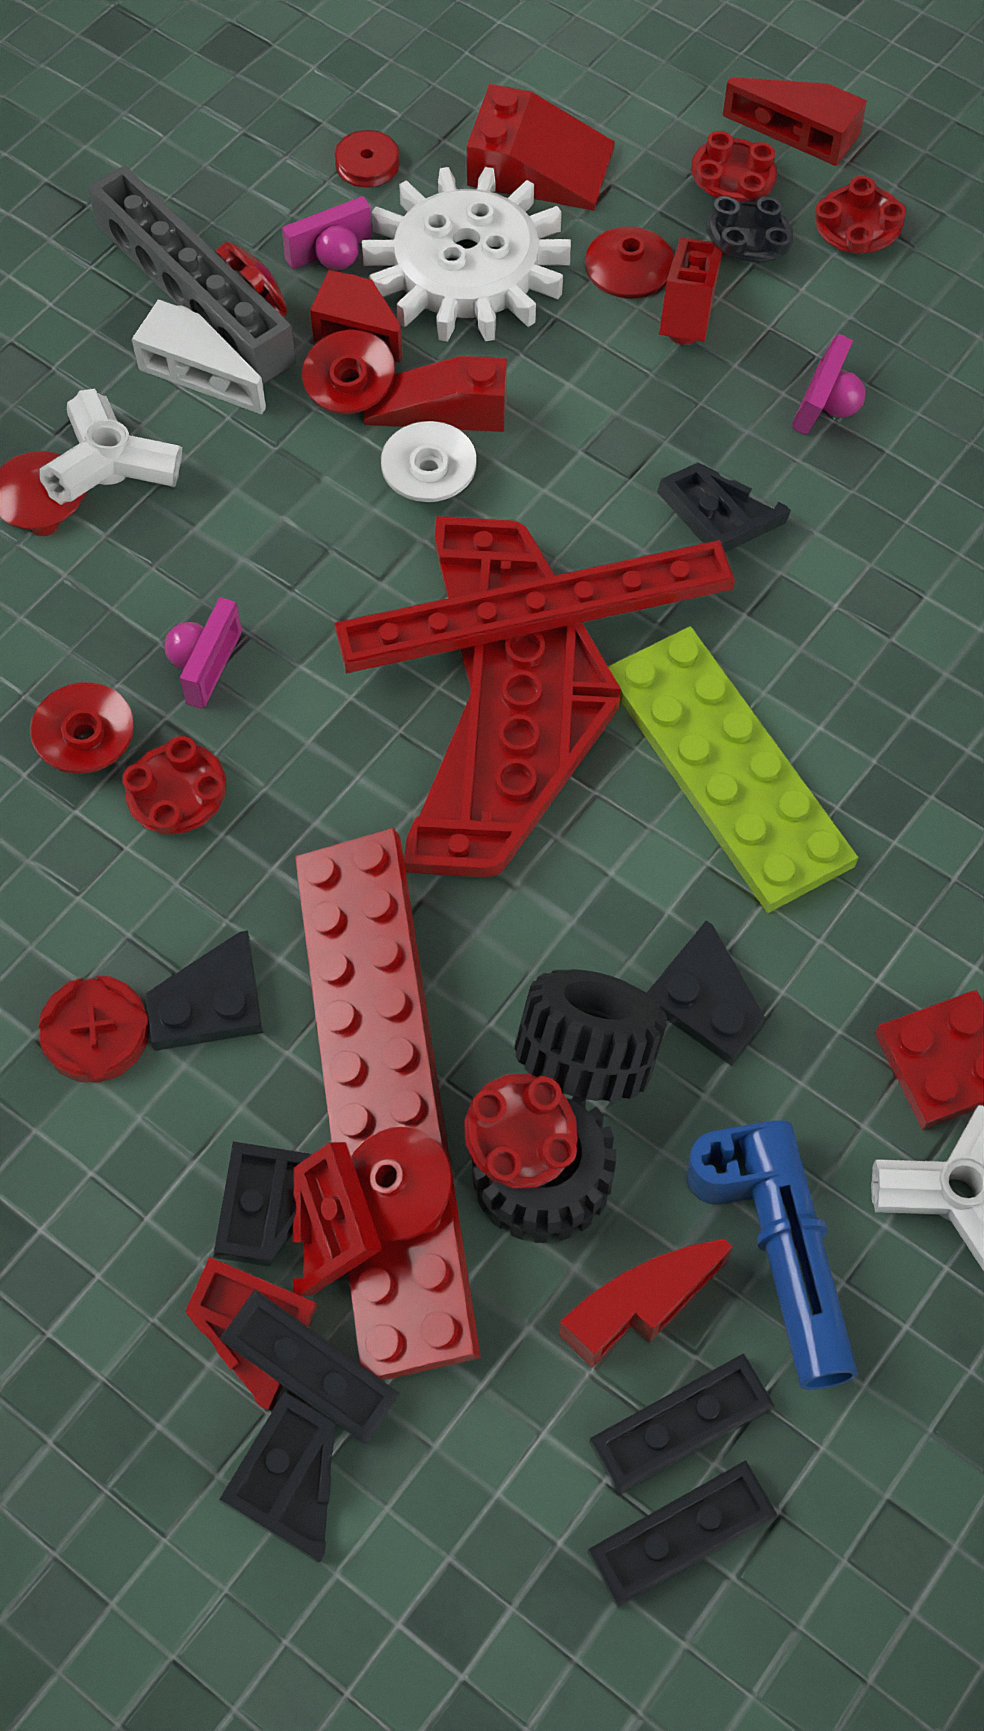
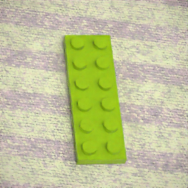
M691 626L608 666L621 688L620 702L767 913L856 867L859 857Z

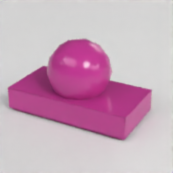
M358 197L283 226L285 259L291 269L318 260L322 265L331 270H345L354 264L359 251L358 243L372 238L371 208L365 197Z
M841 334L834 336L813 375L792 422V429L807 435L823 408L831 416L845 418L854 415L864 405L866 388L862 380L855 373L840 371L853 340Z
M219 597L205 627L195 622H183L175 625L166 635L165 654L172 665L183 670L180 682L187 705L203 709L204 706L206 707L242 633L238 606L234 601Z

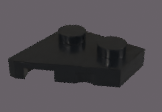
M248 930L235 934L146 993L151 1043L155 1051L263 1033Z
M233 1141L213 1258L270 1266L293 1235V1218L296 1214V1200L293 1196L294 1167L312 1154Z

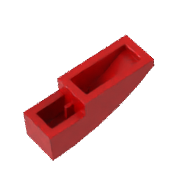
M725 1238L690 1245L655 1257L620 1274L589 1295L560 1321L559 1336L591 1368L632 1327L650 1343L728 1262L733 1246Z

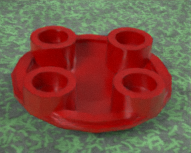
M714 131L708 135L706 144L699 147L692 157L691 173L696 184L707 194L715 198L728 196L737 201H757L769 194L776 184L775 150L770 144L765 142L752 143L745 139L733 138L725 131Z
M857 176L849 182V185L830 192L817 203L815 221L817 231L826 243L840 251L856 254L870 253L891 245L902 232L905 222L906 208L892 194L880 187H876L875 181L872 178Z
M226 241L215 250L283 318L287 315L285 300L276 279L258 258L240 246Z
M50 451L28 452L10 459L0 467V518L3 521L21 529H30L37 536H48L58 529L59 523L63 522L77 510L80 502L85 498L86 492L73 501L60 505L49 497L45 486L40 482V468L61 456L60 454Z
M186 736L174 737L167 744L148 751L139 761L125 770L122 778L125 786V801L132 817L145 829L163 835L184 834L203 826L218 812L226 795V775L219 759L205 747L196 745L194 740Z
M506 1074L487 1083L471 1100L464 1120L465 1143L475 1165L492 1181L513 1189L537 1188L557 1178L565 1167L570 1165L575 1159L578 1141L576 1117L567 1098L562 1094L559 1084L554 1079L546 1076L536 1077L531 1074Z

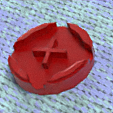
M96 976L97 979H87L84 981L82 978L66 983L50 996L40 1013L39 1037L45 1057L60 1074L77 1082L100 1083L121 1076L138 1062L148 1044L150 1025L142 999L128 984L111 976Z

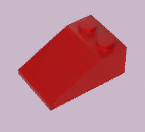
M489 84L466 146L467 186L477 188L478 179L484 168L490 167L494 168L496 192L512 194L528 180L534 184V199L594 211L615 148V141L531 91Z

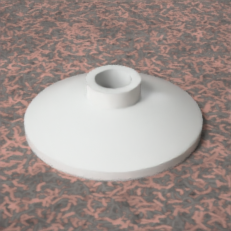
M418 422L403 427L389 438L381 454V469L388 485L398 494L420 502L442 501L457 495L469 485L476 471V451L470 439L459 429L441 422Z

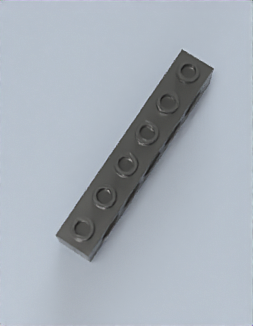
M124 165L88 186L97 226L178 306L187 307L191 311L200 314L261 376L262 385L296 363L291 324L129 168Z

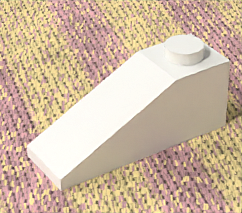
M158 299L132 338L139 370L262 415L266 409L261 376L200 314L191 311L187 307L176 306Z

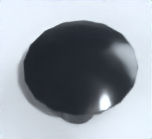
M721 196L714 201L712 211L707 217L706 232L712 243L725 254L739 260L757 263L773 261L785 255L793 244V229L782 215L783 205L772 197H762L758 201H737L728 196Z

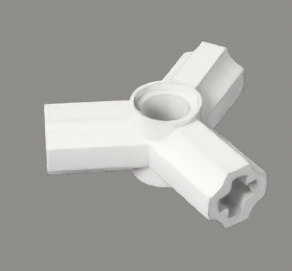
M95 389L81 390L77 396L67 402V415L79 444L40 468V482L45 486L50 498L62 505L65 502L73 501L97 484H116L123 481L126 477L175 487L182 460V447L130 436L127 428L117 421L107 396L100 395Z
M978 1105L947 1162L875 1160L873 1164L871 1193L875 1212L939 1214L951 1221L983 1271L984 1106ZM954 1179L967 1183L972 1189L973 1197L962 1198L952 1191L949 1181Z

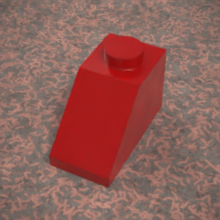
M328 270L310 309L313 341L318 342L325 336L342 330L366 331L380 338L390 349L394 362L400 363L403 357L401 325L374 282L354 274Z

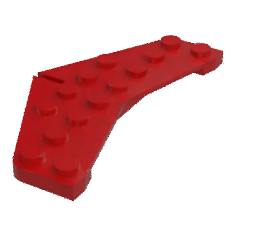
M436 516L435 550L447 598L554 576L532 535L523 524L513 520ZM583 623L460 649L471 694L419 817H415L407 836L404 855L406 873L469 877H492L501 873L619 710L621 688Z

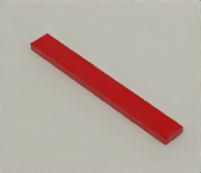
M718 540L335 622L334 627L347 674L733 590L735 578L722 543Z

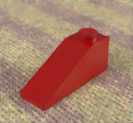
M731 77L726 85L723 116L837 166L861 133L867 100L827 83Z
M683 237L679 239L666 282L659 335L669 336V339L675 343L693 344L696 341L705 342L723 251L712 242Z
M458 356L395 374L393 384L386 396L379 403L365 410L364 425L406 427L413 423L433 421L451 425L459 430L504 432L507 398V358Z

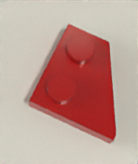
M329 1142L294 1167L293 1196L296 1200V1214L293 1218V1242H304V1277L293 1278V1291L302 1297L313 1296L381 1251L382 1247L346 1142Z
M209 1257L185 1313L200 1332L205 1334L214 1345L216 1352L227 1366L245 1384L258 1405L272 1411L283 1385L223 1343L219 1338L254 1289L307 1327L310 1325L318 1304Z

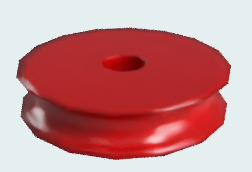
M355 131L345 136L337 144L334 153L336 170L339 176L345 182L358 187L380 186L390 181L397 174L400 166L398 145L390 136L380 131Z

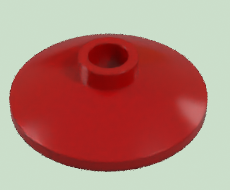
M618 227L600 234L591 242L585 256V268L593 284L605 293L620 298H641L658 292L666 285L674 254L669 244L661 236L650 230L639 227Z
M353 329L334 332L319 340L308 352L302 367V380L308 396L322 409L337 414H353L373 407L389 392L395 377V363L388 346L380 338L369 332ZM350 377L357 378L352 382H345V380Z
M92 682L74 683L57 689L40 703L32 717L30 735L37 754L49 766L66 773H91L114 763L126 751L132 740L134 719L127 701L114 689ZM84 733L93 734L86 739H78Z
M409 1127L385 1129L366 1139L352 1154L351 1158L379 1240L399 1242L417 1237L431 1228L445 1211L452 1192V1167L441 1145L425 1132ZM391 1170H396L397 1179L395 1183L390 1187L384 1188L382 1182L385 1175Z

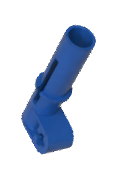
M780 1120L768 1121L703 1134L694 1142L690 1152L687 1184L691 1192L699 1200L708 1204H725L754 1199L761 1227L756 1241L760 1250L767 1251L801 1389H825L855 1379L858 1376V1371L822 1239L828 1233L826 1222L816 1216L792 1123ZM742 1151L747 1175L741 1176L737 1160L732 1161L733 1153ZM716 1162L719 1170L726 1172L723 1174H717L715 1167L713 1165H708V1163Z

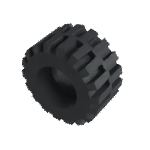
M579 969L553 970L551 973L541 974L530 985L515 1040L514 1050L517 1051L515 1056L518 1062L525 1066L524 1070L536 1077L546 1076L554 1079L559 1084L562 1093L593 1101L605 1100L612 1102L621 1101V1098L631 1099L638 1096L639 1092H644L648 1087L667 1026V1017L655 999L647 996L646 992L626 981L593 971Z
M573 1096L572 1099L567 1098L576 1117L578 1141L574 1160L577 1164V1170L564 1183L553 1187L513 1189L492 1181L475 1165L472 1159L474 1190L477 1189L478 1202L483 1212L488 1209L491 1211V1221L498 1228L501 1229L505 1224L511 1226V1236L523 1240L525 1232L535 1234L534 1243H547L548 1234L557 1233L559 1241L571 1238L574 1227L577 1226L583 1232L592 1225L593 1215L597 1214L600 1216L604 1210L607 1196L611 1194L616 1166V1149H613L614 1135L610 1126L603 1128L604 1115L597 1107L590 1111L585 1109V1098Z

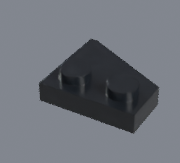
M699 462L662 478L657 493L703 544L720 540L725 552L785 524L791 512L787 505L778 502L773 509L749 497L752 488L736 480L725 479L719 472Z
M708 921L703 923L647 992V996L658 1002L660 1009L665 1012L670 1023L731 1066L763 1027L765 1016L714 926Z
M284 1391L219 1499L220 1503L317 1563L322 1560L326 1547L325 1533L330 1497V1471L334 1447L335 1422Z

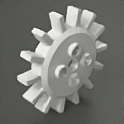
M445 167L439 170L438 194L425 198L407 180L399 184L400 204L407 211L405 216L379 207H375L372 211L373 232L394 240H362L364 266H393L371 274L370 280L374 282L383 297L405 290L407 294L397 303V320L403 327H406L426 308L438 313L436 318L439 340L448 342L455 329L457 317H476L478 329L485 342L495 339V313L509 308L528 327L535 323L536 303L526 294L529 289L558 300L562 295L563 274L541 266L570 265L571 239H541L561 231V210L558 206L529 216L526 211L534 204V184L528 180L506 198L495 193L494 168H484L478 179L477 189H456L455 178L449 167ZM469 239L478 244L472 248L465 249L456 243L460 240ZM491 247H500L499 249H491Z

